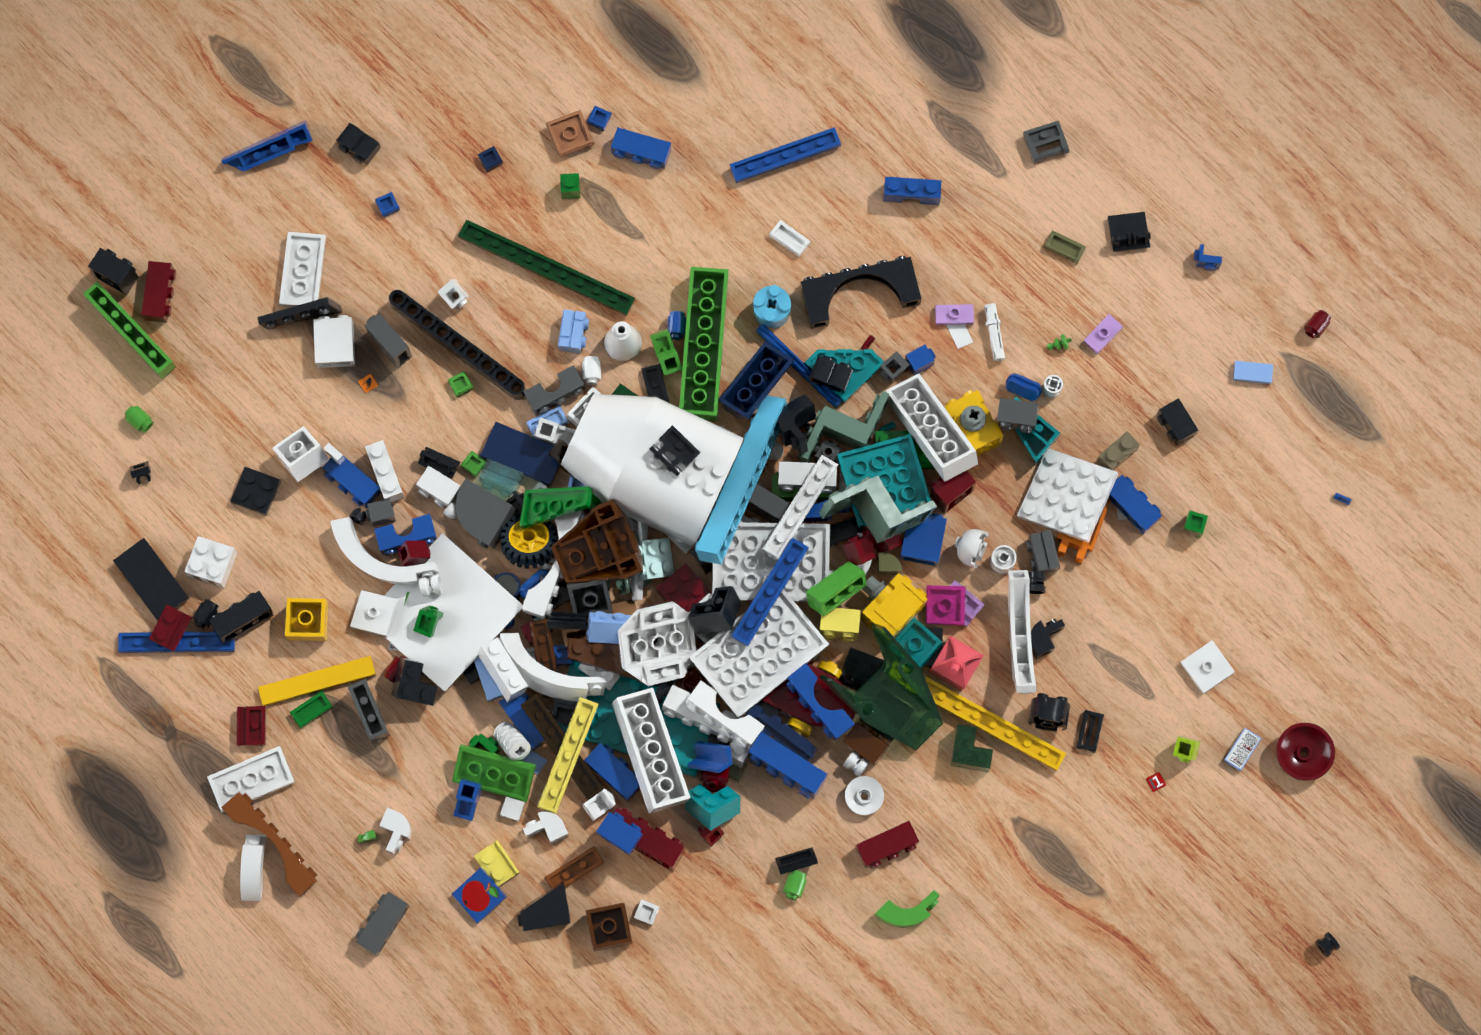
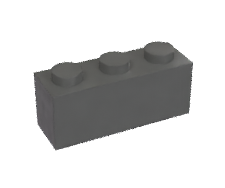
M366 679L348 686L370 741L374 743L390 736Z
M390 892L380 897L377 903L379 905L377 910L369 914L366 920L368 924L365 928H361L356 935V943L376 956L380 954L410 907L408 903Z

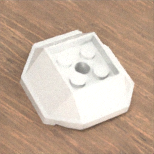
M673 601L636 610L618 630L622 668L647 686L684 678L687 668L692 662L689 657L696 652L694 627L688 619L689 613ZM658 637L657 643L653 644L654 640Z

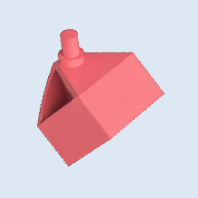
M949 636L928 672L962 691L965 689L984 655L956 638Z

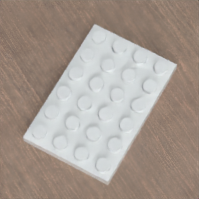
M739 523L722 564L713 563L712 595L715 588L733 586L740 600H754L777 563V560L762 552V548L778 523ZM802 523L793 537L809 547L784 588L793 601H807L806 591L822 581L826 576H829L830 524Z
M785 590L780 594L748 647L731 637L745 613H743L735 620L732 630L721 631L689 657L737 718L741 717L782 684L788 676L803 664L808 663L829 646V643Z

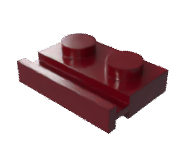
M166 605L149 640L175 652L192 617Z
M266 706L237 707V746H266Z

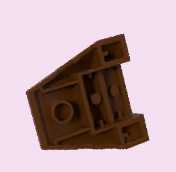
M614 499L594 507L589 514L551 547L566 583L626 579L643 571L641 550L626 515Z

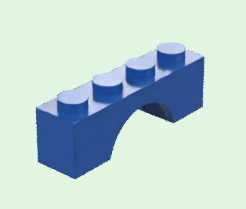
M805 663L787 677L786 681L788 683L786 686L792 693L796 692L800 697L798 700L805 709L807 707L810 709L813 720L817 724L821 723L825 728L823 732L826 736L836 741L851 729L855 723L843 709L828 710L818 704L814 696V685L818 678Z

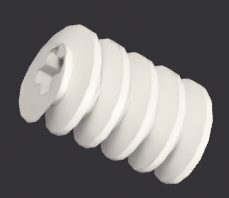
M503 722L495 728L493 733L494 739L510 759L518 761L530 753L531 745L515 725Z

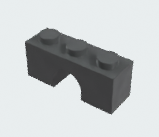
M574 365L557 373L561 384L557 391L547 392L543 389L541 383L523 391L524 397L535 416L538 414L542 415L548 412L549 408L555 405L560 406L567 401L566 399L572 396L577 397L583 393L585 384Z

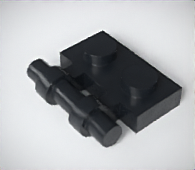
M673 425L658 439L663 444L660 449L655 444L649 448L654 454L653 457L657 460L659 459L666 466V469L669 472L672 471L676 476L682 472L677 466L680 462L687 467L701 453ZM667 450L676 457L673 461L664 454Z

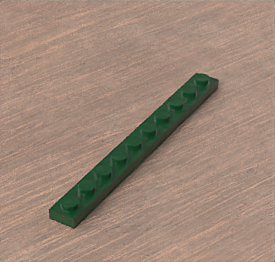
M467 219L458 235V238L625 316H628L635 302L634 297Z

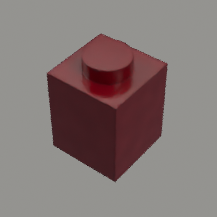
M405 541L398 549L402 567L425 564L431 558L430 549L426 541Z

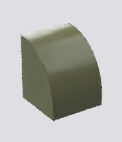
M889 553L878 554V575H897L898 573L902 575V566L895 556Z

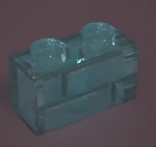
M487 459L479 481L482 483V487L488 490L495 488L500 491L501 495L510 497V495H514L512 492L519 490L524 479V473Z

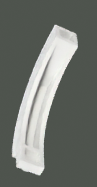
M347 517L330 521L335 539L346 557L359 569L378 580L398 585L419 584L420 576L429 578L433 573H438V566L434 562L408 567L382 563L374 559L361 545L355 531L354 521L351 518Z
M500 633L499 640L531 689L553 698L578 702L579 697L586 699L587 696L604 695L605 676L575 677L554 672L539 664L528 654L522 645L519 633Z

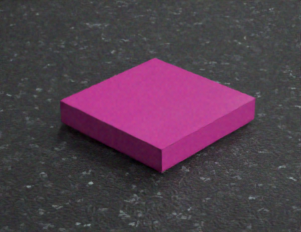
M927 585L926 624L965 625L966 586Z

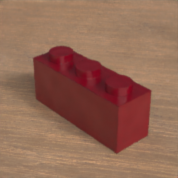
M148 261L141 312L144 321L167 323V318L171 316V305L169 303L170 299H173L174 296L172 281L176 280V269H174L171 263Z
M909 820L856 844L855 848L864 867L874 869L881 865L880 861L885 859L891 861L899 857L898 853L902 851L909 853L917 849L916 845L919 844V840Z

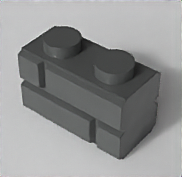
M1052 530L1030 534L1025 544L1027 552H1031L1032 559H1030L1031 569L1044 573L1058 571L1060 564Z

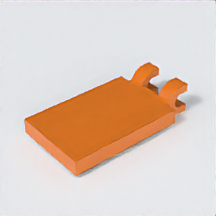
M1107 499L1089 543L1058 532L1056 540L1061 541L1057 556L1063 558L1067 547L1078 550L1074 562L1082 564L1086 551L1092 553L1111 499Z

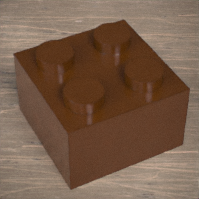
M625 903L585 910L594 952L633 944Z

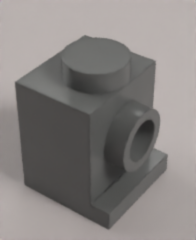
M896 351L880 365L879 370L881 372L879 374L884 381L887 382L889 380L893 383L909 370L910 365ZM890 368H895V369H896V372H895V373H891V371H890L889 369H890Z

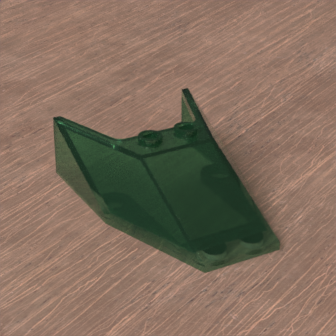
M873 623L871 627L884 657V664L857 691H852L827 676L821 675L819 678L865 723L917 750L943 724V721L922 669L886 627Z

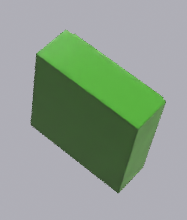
M465 371L448 379L456 397L474 389Z
M471 451L460 466L476 478L486 466L487 461Z

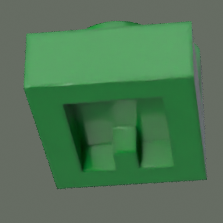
M430 605L420 609L413 631L429 638L433 637L438 619L442 618L444 613L438 611L437 607Z

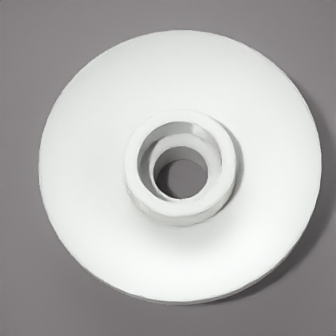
M868 776L853 779L845 791V801L848 807L859 815L875 813L881 807L884 800V791L881 784ZM861 794H867L868 799L862 800Z

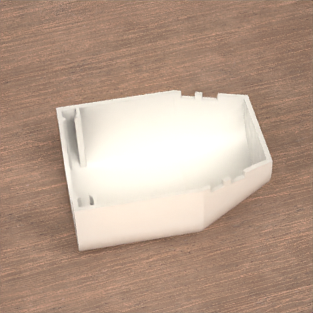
M593 394L567 448L561 465L585 486L593 488L592 493L602 503L614 499L626 516L693 547L713 508L744 438L657 397ZM672 425L701 452L687 467L681 462L677 465L682 470L678 476L672 471L669 472L666 466L659 459L657 460L653 457L654 454L649 450L653 444L659 449L663 446L658 439ZM669 450L664 453L671 461L676 458Z

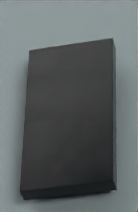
M145 538L113 560L157 621L166 605L176 609L190 599Z

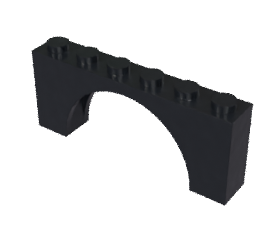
M899 256L893 261L881 260L875 265L870 266L869 264H863L857 269L851 270L846 268L842 269L840 273L833 274L828 272L822 274V277L814 278L811 276L800 281V288L811 329L829 325L828 309L833 296L841 287L855 280L869 279L886 285L896 294L902 308L919 305L922 299L911 256Z

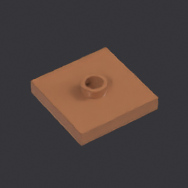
M581 110L546 123L559 158L594 145Z

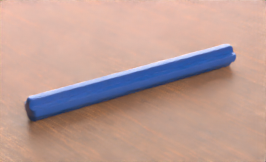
M762 324L758 327L757 334L768 344L794 359L791 366L831 405L836 408L841 404L842 399L833 390L809 380L812 370L765 325Z

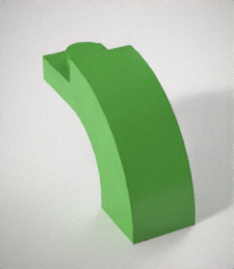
M933 890L919 905L909 909L900 908L888 900L875 913V916L882 922L894 927L906 928L916 926L931 916L926 909L932 910L939 903L937 899L940 895Z

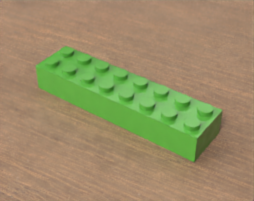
M691 267L679 408L704 420L717 421L729 269Z

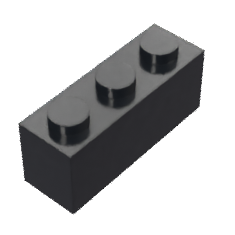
M257 591L256 593H250L239 603H233L224 612L216 613L209 621L212 629L222 644L225 645L274 615L261 592Z

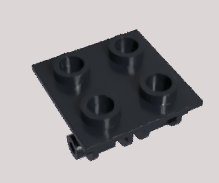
M1145 212L1108 216L1113 252L1150 248L1149 240H1151V235L1148 232Z
M850 647L838 681L842 685L874 696L887 661Z

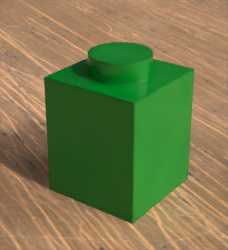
M579 173L560 174L562 199L581 198Z

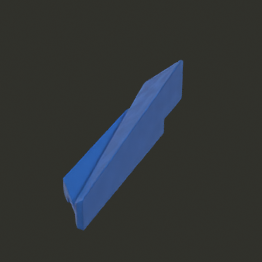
M305 120L222 158L221 161L223 164L246 171L293 151L296 145L311 142L313 139Z

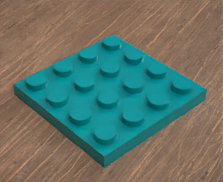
M911 434L837 454L846 487L851 484L856 486L866 477L870 476L873 478L879 476L900 513L908 508L910 510L915 509V506L923 501L926 503L931 501ZM852 505L858 528L867 526L855 505Z

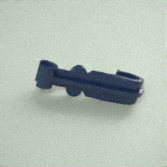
M757 704L750 708L745 715H750L765 726L763 729L764 734L767 736L773 735L775 741L809 762L815 757L814 754L817 752V748L788 725H780L781 718L779 716L769 717Z

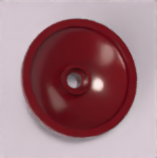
M1306 722L1297 723L1287 728L1279 737L1276 746V756L1280 767L1290 777L1301 781H1312L1325 775L1332 767L1335 759V746L1330 735L1320 726ZM1300 751H1305L1306 757H1302Z

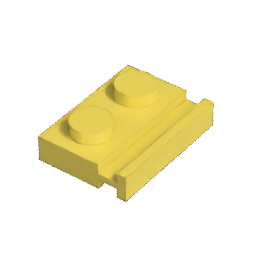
M498 840L474 855L480 866L498 887L520 873Z

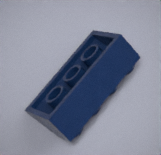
M764 342L720 397L719 402L724 410L738 419L748 420L793 364L794 359Z

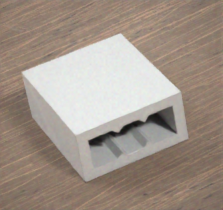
M339 315L337 318L321 316L318 319H313L315 364L317 368L355 366L354 322L352 317Z

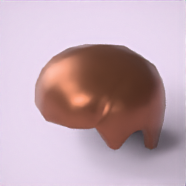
M696 667L687 669L684 678H681L683 690L690 694L700 681L711 687L710 683Z

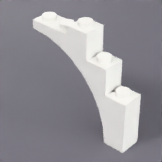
M1028 570L1008 571L1011 674L1015 682L1016 693L1029 694L1036 692L1030 629V579Z

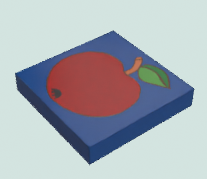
M482 867L452 893L476 923H480L507 898Z

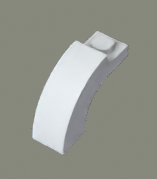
M246 834L241 857V900L261 901L264 886L263 860L267 841L266 835Z

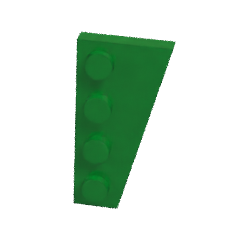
M584 486L525 490L519 527L525 529L589 508L593 488Z

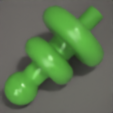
M1062 334L1060 336L1061 340L1059 341L1056 338L1054 340L1055 343L1047 345V349L1052 350L1056 347L1058 350H1061V346H1063L1067 350L1069 348L1068 342H1071L1072 339H1066V336Z

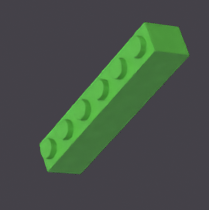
M98 281L83 293L87 301L161 379L165 378L176 368L173 361Z

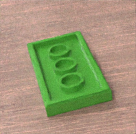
M461 744L452 782L460 784L462 778L481 783L482 790L527 802L536 765L521 760H512L503 755Z

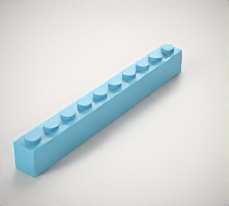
M767 395L757 408L755 417L751 419V426L744 435V442L737 453L735 462L731 466L728 478L725 479L723 489L716 499V505L709 514L707 525L703 527L702 536L696 543L695 551L700 561L722 564L780 432L779 416L787 405L785 398Z

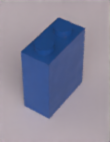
M933 513L925 522L906 530L900 560L938 567L947 518H943L941 514Z

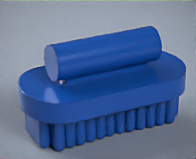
M1010 374L1006 380L1005 388L1007 391L1013 394L1016 393V395H1020L1027 400L1029 399L1031 402L1033 400L1036 401L1042 393V387L1038 382L1019 374Z

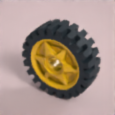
M521 513L518 514V518L513 516L511 522L508 520L501 532V548L505 558L510 560V563L513 565L517 563V567L521 568L524 565L525 569H529V565H532L533 569L537 568V564L541 567L544 565V561L547 563L551 561V557L555 556L551 547L558 541L554 523L551 524V520L523 529L519 527Z

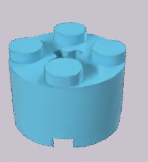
M777 285L767 286L759 290L753 299V315L755 320L760 325L763 324L770 328L781 327L787 322L791 311V300L787 292Z

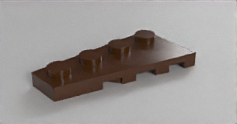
M568 639L567 659L643 683L622 668L619 644L588 642V639Z

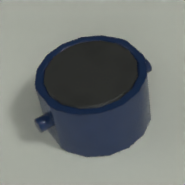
M508 572L496 574L494 580L519 601L521 583L518 578Z

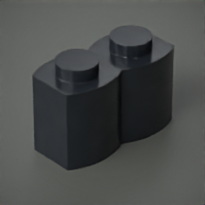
M351 123L348 124L336 139L339 145L338 148L345 154L349 152L354 155L353 159L359 164L363 162L368 165L381 148L379 142Z
M818 356L809 380L844 394L853 370L846 363L840 362V364H837L828 356Z

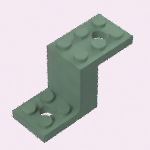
M882 391L880 396L876 395L872 404L873 412H868L865 423L824 406L823 410L817 412L814 423L815 427L811 426L808 431V452L803 454L799 452L798 458L800 462L810 463L822 435L853 449L868 446L888 404L889 393Z
M869 476L856 486L851 484L844 489L845 491L840 493L836 491L830 494L829 500L823 503V508L819 514L824 519L855 505L878 544L925 522L937 506L933 500L928 503L923 501L916 505L915 509L910 510L908 508L900 513L879 476L873 478Z

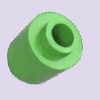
M138 405L135 407L131 406L125 412V420L139 432L146 433L154 423L151 417Z
M795 870L788 874L783 889L786 898L796 901L797 898L802 897L807 882V875L805 873Z

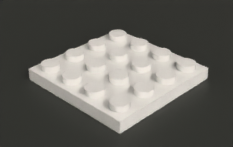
M1048 449L1041 460L1017 516L1020 519L1089 543L1118 473Z

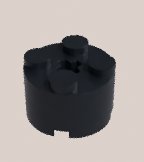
M1038 693L1037 697L1031 701L1028 723L1030 725L1034 723L1036 724L1035 728L1046 731H1057V728L1061 727L1062 731L1066 730L1070 711L1068 698L1062 696L1052 698L1047 694Z

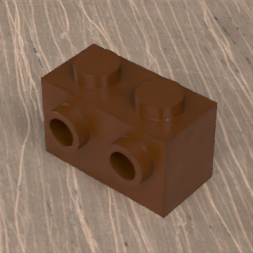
M855 723L842 742L872 764L877 765L890 746L886 743L888 740L879 733L877 736L871 732L872 728L866 723Z

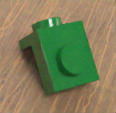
M482 733L479 736L475 735L469 741L470 747L477 748L481 744L489 752L495 754L500 752L497 748L499 744L492 737L487 739Z

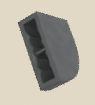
M465 478L456 499L458 519L469 534L479 539L477 542L479 545L486 549L488 546L495 549L501 539L503 526H506L508 520L511 522V518L518 509Z

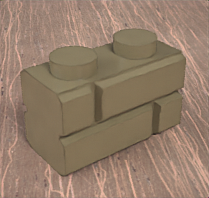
M1127 431L1098 456L1097 461L1102 467L1114 471L1130 455H1133L1138 450L1140 444Z

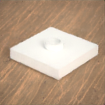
M361 590L350 627L388 637L399 600Z
M1210 641L1180 662L1202 694L1235 672L1213 641Z

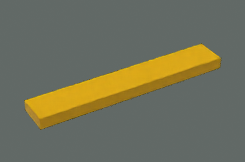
M367 656L259 686L258 689L262 705L267 706L375 676L376 672L372 657Z

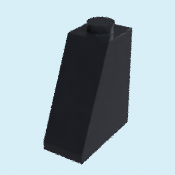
M560 882L521 908V914L517 915L519 927L523 926V931L570 924L571 920L564 882Z

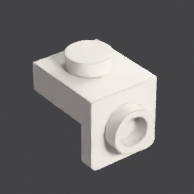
M603 789L585 802L582 807L592 821H594L615 806L616 803L614 796L609 791L607 792L606 789Z

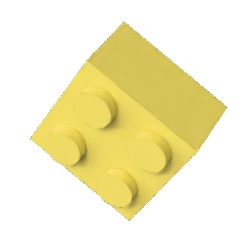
M835 608L827 615H821L820 634L827 641H834V638L842 639L843 642L852 643L858 639L861 610Z

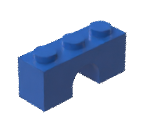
M885 176L883 202L902 203L904 199H917L921 201V204L939 205L942 180Z
M427 514L412 518L413 530L407 536L398 535L393 524L374 529L381 554L386 556L396 554V551L405 541H426L427 545L433 544L437 536L431 515Z

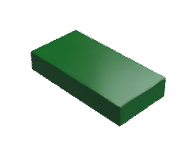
M321 691L289 713L299 728L302 729L332 709L333 706L323 691Z

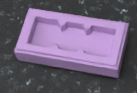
M973 304L935 305L936 325L974 324Z
M1108 314L1083 342L1098 354L1123 326Z

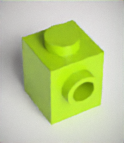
M1184 736L1177 737L1173 756L1179 757V761L1186 763L1196 760L1201 741Z

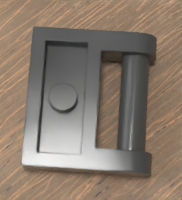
M1059 120L1023 132L1033 164L1039 163V160L1051 156L1069 153V147ZM1058 141L1060 143L1058 147L1039 153L1036 151L1037 148Z

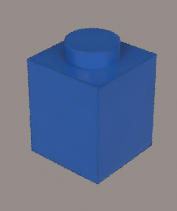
M926 344L905 355V360L909 363V368L914 376L933 366L934 358H936L931 348L928 349Z

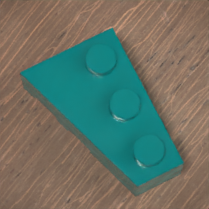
M1039 415L1036 431H1031V434L1021 433L1020 429H1014L1035 464L1040 461L1048 449L1060 437V432Z

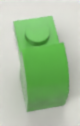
M668 329L651 334L650 338L663 374L668 375L682 370Z

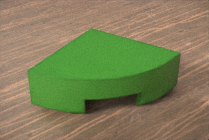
M372 830L365 832L363 835L359 834L357 836L358 844L377 840L376 832Z

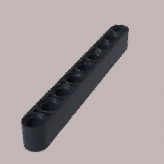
M394 290L390 293L389 301L391 307L511 398L519 400L524 397L523 391L526 388L520 378L403 291ZM395 298H403L399 304L393 302ZM412 308L418 310L417 313L414 315L408 314L409 310ZM427 319L432 320V324L429 326L423 325V322ZM442 330L447 331L444 337L438 336V333ZM457 341L462 342L459 348L452 346ZM472 352L477 354L474 359L467 357ZM484 364L492 365L489 370H484L482 367ZM499 375L507 376L505 381H498L497 378ZM514 386L522 387L521 391L517 393L513 392L512 389Z

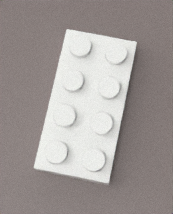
M288 232L279 300L280 306L294 307L319 299L326 235Z
M280 746L207 776L221 813H225L221 807L238 792L242 795L246 793L252 800H255L295 783Z

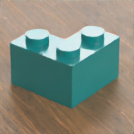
M701 784L688 791L690 799L685 803V810L710 831L740 814L741 796L729 786L714 794Z

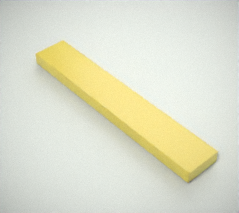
M579 697L538 803V808L554 814L557 813L598 703Z

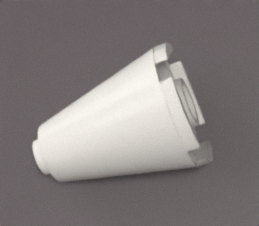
M621 321L614 324L606 333L604 347L611 358L617 361H628L639 354L642 347V339L634 327Z

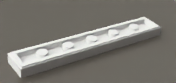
M821 455L762 548V552L778 561L838 467L837 463Z

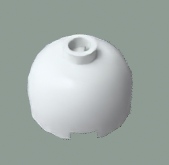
M970 529L964 532L961 537H957L954 547L957 548V556L963 564L972 568L978 567L976 561H981L987 547L984 539L985 537L988 538V532Z

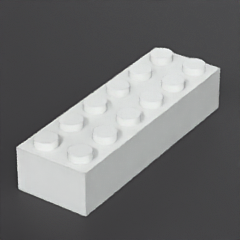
M919 373L886 390L889 393L888 404L944 482L978 464L976 450Z
M649 688L616 698L612 706L648 813H654L686 803L690 799V795L654 689Z

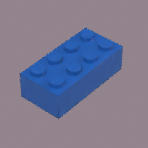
M763 732L759 734L748 751V757L753 765L757 767L763 766L767 769L766 772L774 778L780 777L789 788L796 787L800 790L799 794L807 799L810 797L814 799L827 780V773Z

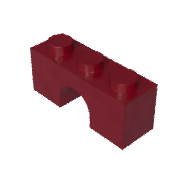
M867 529L862 531V536L860 537L855 535L848 538L849 542L842 546L848 561L854 565H861L876 557L873 545L877 553L889 551L903 543L900 535L897 534L877 544L870 530Z

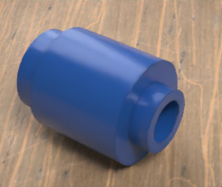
M672 311L670 316H668L667 329L672 340H681L682 337H685L686 317L684 312Z

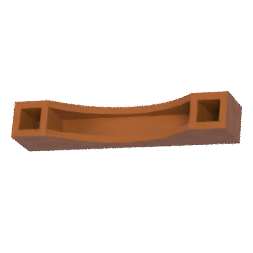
M238 792L221 808L233 822L259 830L274 843L284 862L286 882L298 896L303 895L318 881L315 878L317 873L311 867L306 868L302 862L305 860L298 852L294 854L289 849L292 845L285 837L281 839L276 834L279 830L272 822L268 824L263 819L266 815L259 807L256 810L251 805L253 800L246 793L242 795Z

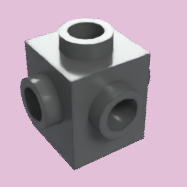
M824 440L822 445L818 444L814 450L815 462L817 463L821 455L839 464L837 454L841 453V448L834 441L829 440L828 442Z

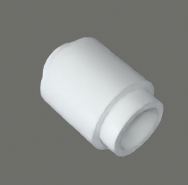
M596 356L583 358L582 381L586 382L587 385H596L597 382L601 381V362Z

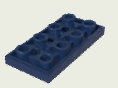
M495 422L480 455L484 459L548 486H551L560 465L548 455L553 449V445L498 422Z

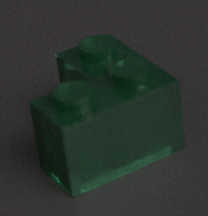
M957 724L950 766L989 772L993 750L974 746L977 727Z

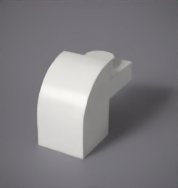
M387 808L379 826L393 833L386 851L395 855L396 851L400 852L404 841L402 838L410 840L412 831L404 815Z
M539 812L540 821H530L523 828L527 838L545 830L551 844L569 836L561 818L552 812Z

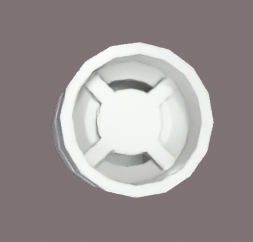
M1007 545L996 547L990 559L992 571L999 575H1006L1008 571H1012L1017 559L1014 549Z

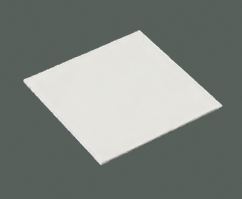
M442 533L429 547L431 558L426 563L434 562L437 564L438 573H433V575L438 574L440 576L443 592L440 594L430 593L429 596L423 597L419 584H394L384 596L399 600L388 637L385 638L408 659L423 663L422 672L445 692L478 657L477 654L480 647L495 639L521 611L523 605ZM407 592H410L409 595H408V598H407V600H406V603H405V605H404L405 598H406V593H407ZM429 605L437 607L438 611L444 613L443 617L438 619L434 635L431 638L413 631L419 610Z

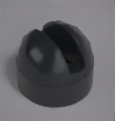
M356 508L349 517L355 523L362 525L366 519V512L363 511L361 513V508Z

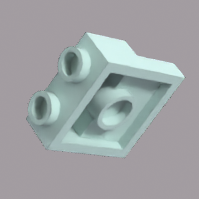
M669 538L637 542L641 550L643 571L638 573L639 581L670 577L674 573Z

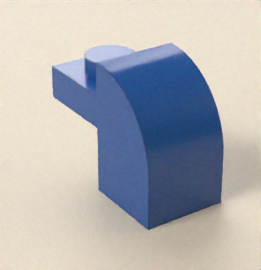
M463 778L460 780L453 816L473 821L481 795V783Z

